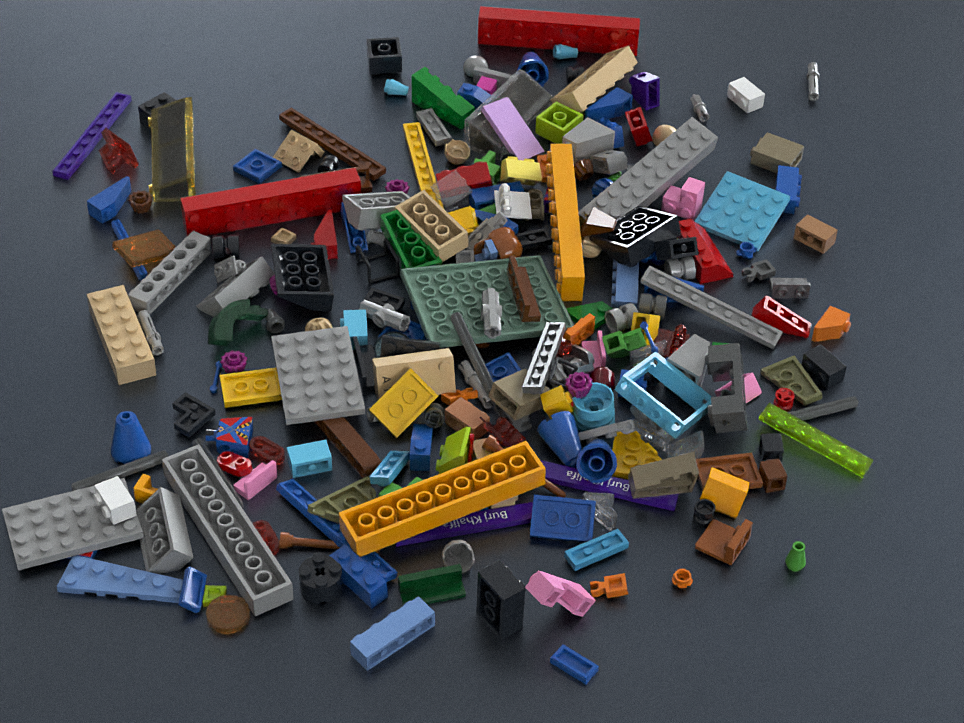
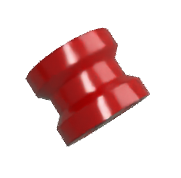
M788 388L778 389L775 393L774 408L779 412L790 411L793 407L794 392Z

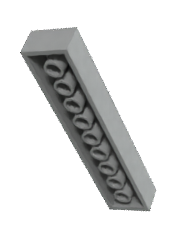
M691 117L578 212L580 229L593 207L614 219L620 218L637 206L648 207L668 190L671 185L675 184L715 149L718 137Z
M198 444L162 459L165 478L174 492L180 495L181 503L253 615H260L293 600L291 580L201 446Z

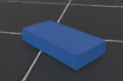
M190 566L185 569L179 606L194 613H198L201 610L207 578L206 574Z
M564 644L550 658L551 664L585 685L599 669L598 665Z

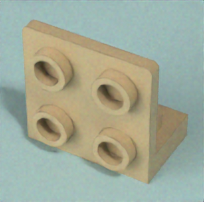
M291 130L273 158L299 173L310 156L317 155L322 157L324 151L317 143Z

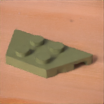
M367 476L309 504L307 511L339 523V512L377 498L376 491L371 487L370 477Z

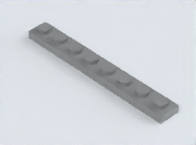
M650 265L641 278L640 283L773 350L782 336V331Z

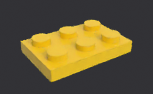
M276 367L220 375L225 408L282 400Z
M410 368L369 411L397 438L438 395Z

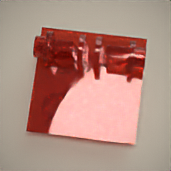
M683 324L676 326L675 331L659 328L658 335L653 341L655 346L658 347L657 353L665 358L670 357L689 339L690 334L686 333V328ZM650 346V348L648 349V351L646 352V354H649V355H652V354H653V353L651 352V348H652L651 346Z
M480 417L485 423L483 427L489 433H493L502 446L508 448L526 440L507 418L499 417L494 426Z

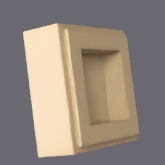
M284 228L279 229L271 237V242L274 244H291L296 240V234Z

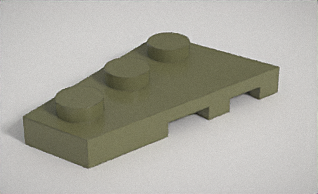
M795 355L760 369V374L779 388L792 390L795 395L794 398L804 406L822 399L821 391Z

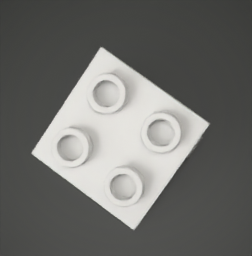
M506 183L501 184L499 191L494 190L496 214L500 212L506 218L532 219L529 193L512 192Z

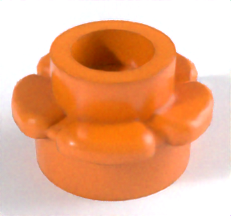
M678 569L673 574L672 583L682 589L691 586L693 583L691 573L686 569Z

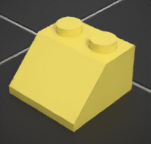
M508 156L502 160L500 182L511 183L520 181L522 185L534 186L542 181L540 163L534 162V159H524L522 161L518 160L517 157Z

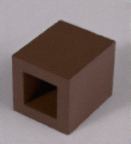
M780 459L760 462L759 473L765 492L785 490L788 476Z

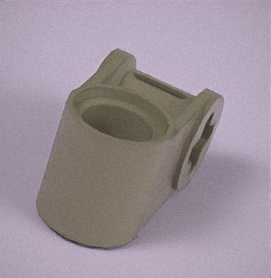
M531 189L527 193H529L532 219L544 221L543 194L538 189Z

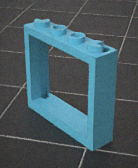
M654 352L624 374L614 389L675 439L708 413V405H711L712 397L657 352ZM654 359L658 362L657 365L653 363ZM649 372L697 411L685 421H682L634 381Z

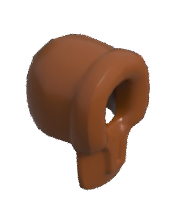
M509 227L495 229L485 239H492L498 251L497 259H507L509 256H515V258L522 256L523 248L521 242ZM485 240L474 245V255L482 253Z

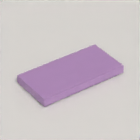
M508 97L481 108L482 113L509 153L514 154L518 160L532 159L545 152Z

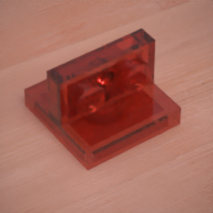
M107 128L101 132L106 144L99 152L108 171L114 173L125 162L134 169L139 165L129 143Z

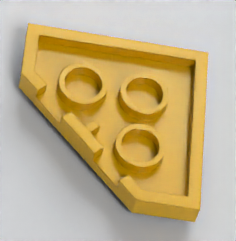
M621 431L616 432L617 436L614 437L612 450L617 458V468L612 477L628 479L632 467L662 460L658 456V452L649 443H645L640 438L641 435L637 431L628 435Z

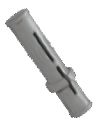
M811 62L807 66L808 73L806 76L809 89L808 98L811 101H816L819 99L818 80L820 74L818 72V64Z
M142 310L138 313L137 317L146 335L147 343L150 345L154 355H161L164 350L161 336L156 331L149 312Z
M462 361L463 367L459 364L458 369L464 375L465 382L473 390L478 391V398L485 409L493 407L491 403L494 405V402L488 397L489 394L485 392L476 371L473 370L469 361Z

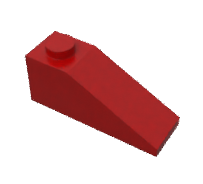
M328 210L314 233V242H311V245H326L328 259H337V240L332 210Z
M766 295L753 307L752 317L783 333L804 338L809 337L811 323Z

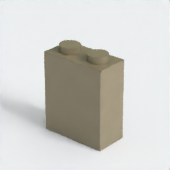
M767 132L763 138L759 139L757 146L751 149V164L777 173L778 165L796 167L802 160L804 146Z
M527 369L520 370L493 382L488 396L515 421L543 408L540 394L523 393L522 385L528 372ZM545 386L543 393L549 391L550 389L547 386Z

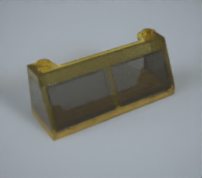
M184 97L151 110V117H148L149 128L151 127L152 184H149L150 195H153V202L181 201L180 198L196 196L192 97Z

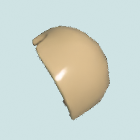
M670 125L658 126L653 133L652 142L658 146L676 129Z
M452 139L448 144H445V157L452 164H462L470 157V148L467 143Z

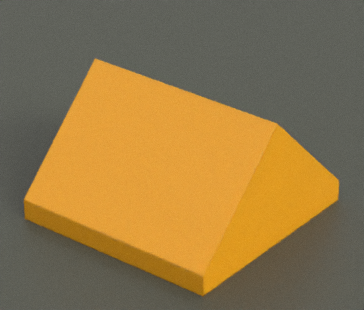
M712 467L699 500L707 499L715 504V511L736 519L748 493L750 482Z

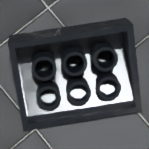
M637 206L616 219L617 223L614 231L589 236V238L618 263L633 267L656 251L655 242L676 239L681 235L677 215Z
M271 244L278 297L312 311H331L334 291L326 245Z

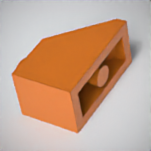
M830 306L815 325L811 341L839 339L844 332L847 333L850 329L851 322H849L851 314Z

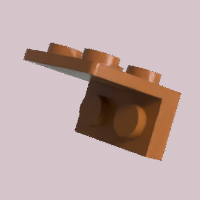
M713 519L695 544V549L732 566L750 539L753 522L745 519L742 525H738L735 529Z

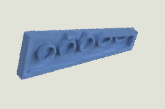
M76 555L71 558L57 585V591L83 595L85 592L96 593L97 596L112 594L117 595L118 598L134 596L138 597L139 600L179 603L183 580Z

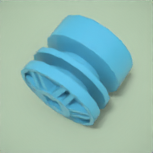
M592 383L590 392L586 397L582 399L573 397L574 417L577 429L581 432L615 423L614 393L605 384Z

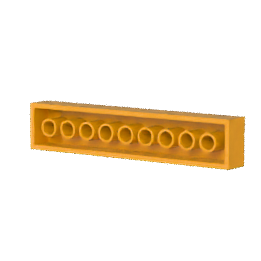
M550 144V151H547V162L549 163H546V174H549L547 176V187H550L548 189V200H551L549 202V213L553 214L550 215V226L554 227L551 229V238L555 240L552 244L553 253L556 254L554 255V266L557 268L555 269V280L559 282L556 283V289L562 301H582L585 273L572 144Z
M524 441L339 512L340 530L351 549L359 557H362L545 485L546 468L528 442Z

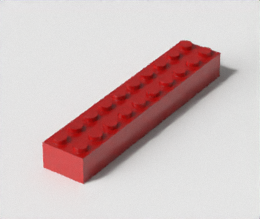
M480 6L478 44L552 50L555 45L562 44L577 48L578 52L604 54L629 46L634 56H637L640 18Z
M356 168L180 198L183 226L186 236L192 231L208 236L325 215L328 210H332V213L340 212L343 195L361 194V180Z

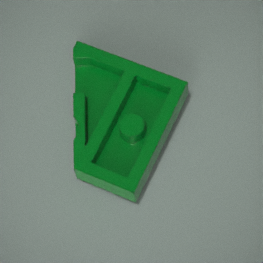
M600 301L566 309L571 320L575 323L589 313L595 316V330L606 323L605 313L613 308Z

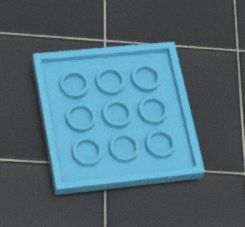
M727 171L695 222L705 228L706 231L739 245L743 242H750L757 249L756 252H758L789 203L790 196Z

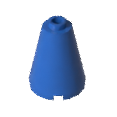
M527 52L518 66L516 76L522 77V86L525 89L538 90L548 81L549 70L536 53Z
M131 411L119 413L116 417L111 444L113 460L126 464L150 455L151 444L137 416Z
M569 411L555 413L551 415L552 419L548 422L546 419L543 420L538 426L537 431L539 436L565 466L577 468L576 460L582 446L575 417Z
M594 439L579 452L576 460L577 470L583 478L590 480V482L602 483L609 480L616 471V455L605 440Z

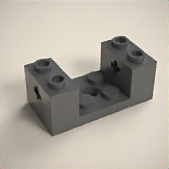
M740 344L708 346V354H705L708 375H712L713 382L732 380L731 395L711 397V405H708L711 426H715L716 433L748 430L744 367Z

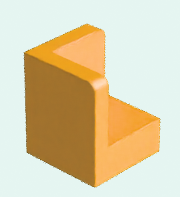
M143 474L134 486L135 501L143 504L158 490L152 487L151 476Z

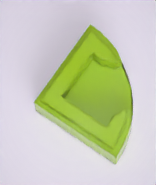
M205 585L203 607L219 603L227 593V586Z

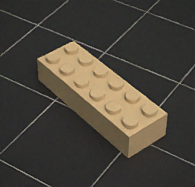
M626 46L606 53L550 99L552 104L557 101L579 113L585 111L587 105L597 101V97L604 95L606 89L615 85L614 82L625 77L624 74L631 72L633 66L638 63L630 47Z
M124 285L87 294L89 311L118 385L156 376L154 357Z

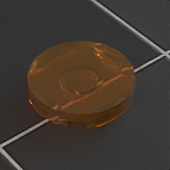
M236 595L217 597L211 601L206 611L208 625L212 626L217 632L226 634L241 630L242 626L249 622L250 617L248 603Z

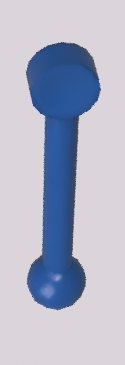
M642 322L640 327L646 333L652 347L651 352H658V347L655 346L648 331V324Z
M220 361L215 363L217 368L213 385L210 386L211 393L218 391L216 385L220 368H222Z

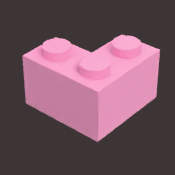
M689 177L682 188L671 185L663 196L661 211L694 221L702 209L705 182Z

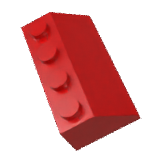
M692 219L679 221L681 235L677 237L678 239L697 238L699 255L692 257L696 267L695 277L699 284L733 277L734 274L705 228Z

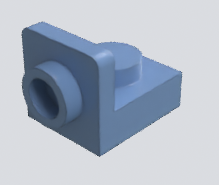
M492 239L485 240L482 253L474 255L475 262L497 260L498 251Z

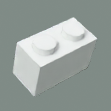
M745 77L729 83L727 97L746 113H750L763 107L765 93Z
M118 476L94 485L96 494L93 495L97 506L101 505L104 517L106 519L109 518L113 525L137 516L135 502Z

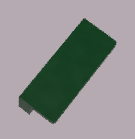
M460 564L398 576V591L403 606L406 602L412 601L418 596L426 604L466 596Z

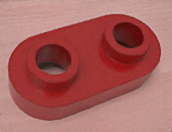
M225 451L217 457V463L220 468L232 475L243 477L249 475L253 470L250 459L233 452Z

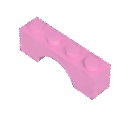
M539 570L530 577L529 583L525 586L542 605L553 607L557 602L572 614L581 617L586 614L596 601L580 584Z

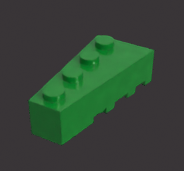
M423 67L412 74V102L425 110L432 108L439 118L461 130L475 120V107L461 95H455L450 86H444L439 82L440 78L436 75L432 76L428 68Z
M398 210L380 215V228L399 257L400 269L442 265L441 258L437 257L433 253V249L424 243L419 233H416L411 228V224Z

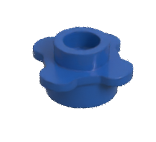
M743 242L740 244V249L736 251V254L743 258L752 259L757 249L754 248L752 243Z

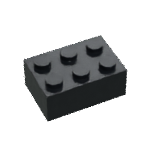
M498 560L478 571L476 612L502 641L523 629L526 588L521 580L515 578L511 569Z

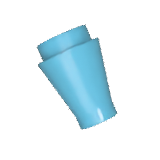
M562 44L555 45L553 49V57L558 60L577 58L578 55L577 48Z
M394 79L386 80L384 92L387 95L407 96L409 86H405Z

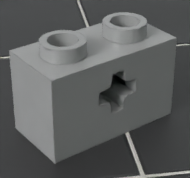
M605 150L590 155L593 171L596 173L611 175L628 169V160L624 152Z

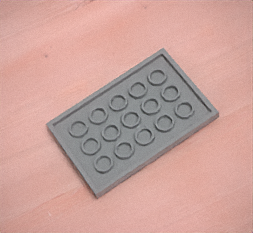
M347 326L271 336L286 425L365 414L364 401Z
M125 478L120 479L129 492ZM95 486L2 509L18 571L144 538L138 516L113 525L109 518L106 519L104 517L101 505L97 506L93 497L96 494Z

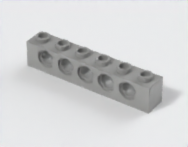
M195 231L186 236L145 279L141 280L140 284L130 291L128 297L133 309L137 312L147 310L151 314L212 252L211 238Z

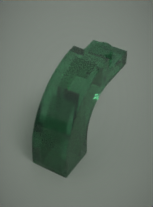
M250 299L237 300L228 304L212 319L208 329V344L227 346L233 341V324L235 320L261 321L268 316V309L261 308L259 305L250 306Z

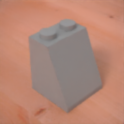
M587 117L563 136L562 144H572L573 163L583 159H590L591 161L590 155L614 149L615 131Z
M694 334L667 361L698 386L702 387L707 368L705 354H708L710 342Z

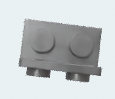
M770 278L769 281L772 298L809 297L811 285L807 282L806 278Z
M576 344L572 345L573 355L563 356L564 360L578 366V373H587L594 370L593 364L595 360L593 354ZM558 361V363L563 365L564 372L572 373L574 368Z

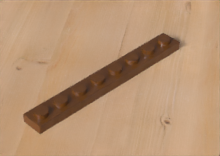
M292 107L279 114L280 121L317 143L350 166L368 165L370 179L376 180L386 173L385 166Z

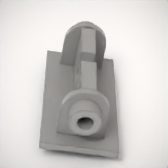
M231 256L215 264L214 274L217 283L238 274L237 271H243L246 266L245 262L235 260V256Z

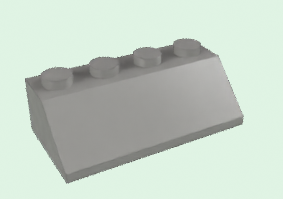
M403 191L348 194L342 197L348 222L360 231L370 228L380 229V215L394 211L395 206L411 198Z
M261 256L247 263L243 271H237L238 274L224 281L196 307L218 320L223 317L228 319L236 313L235 309L237 307L241 308L248 302L246 299L249 296L252 298L260 292L258 289L261 286L265 287L270 283L269 279L275 273Z
M160 487L136 509L144 538L140 539L145 569L147 572L156 574L178 571L194 558L180 495Z

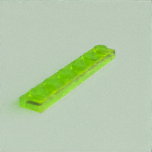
M770 402L759 416L758 420L861 477H864L874 461Z

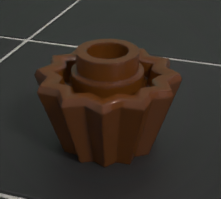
M590 159L578 160L574 163L575 178L579 181H585L593 175L594 171Z
M138 190L128 196V202L134 212L143 214L150 210L153 199L150 192Z

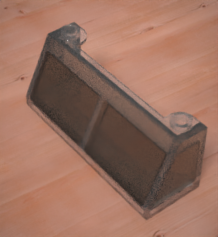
M520 69L465 119L464 142L467 143L470 150L484 156L489 150L496 152L495 160L498 162L503 154L508 153V150L482 113L481 108L508 97L528 125L539 113L552 105L550 99L553 96L530 75Z

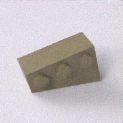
M694 452L632 467L628 475L632 498L692 492L699 475Z

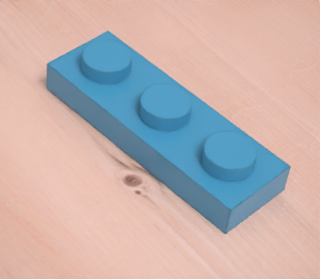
M390 451L370 475V484H378L379 486L390 485L410 460V452Z
M616 529L564 551V557L574 571L627 549L629 542L619 529Z

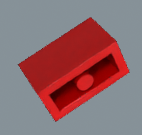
M641 107L625 112L636 146L645 145L653 141Z

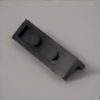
M355 336L353 337V351L363 392L375 391L372 359L375 358L372 344L359 346L358 338Z

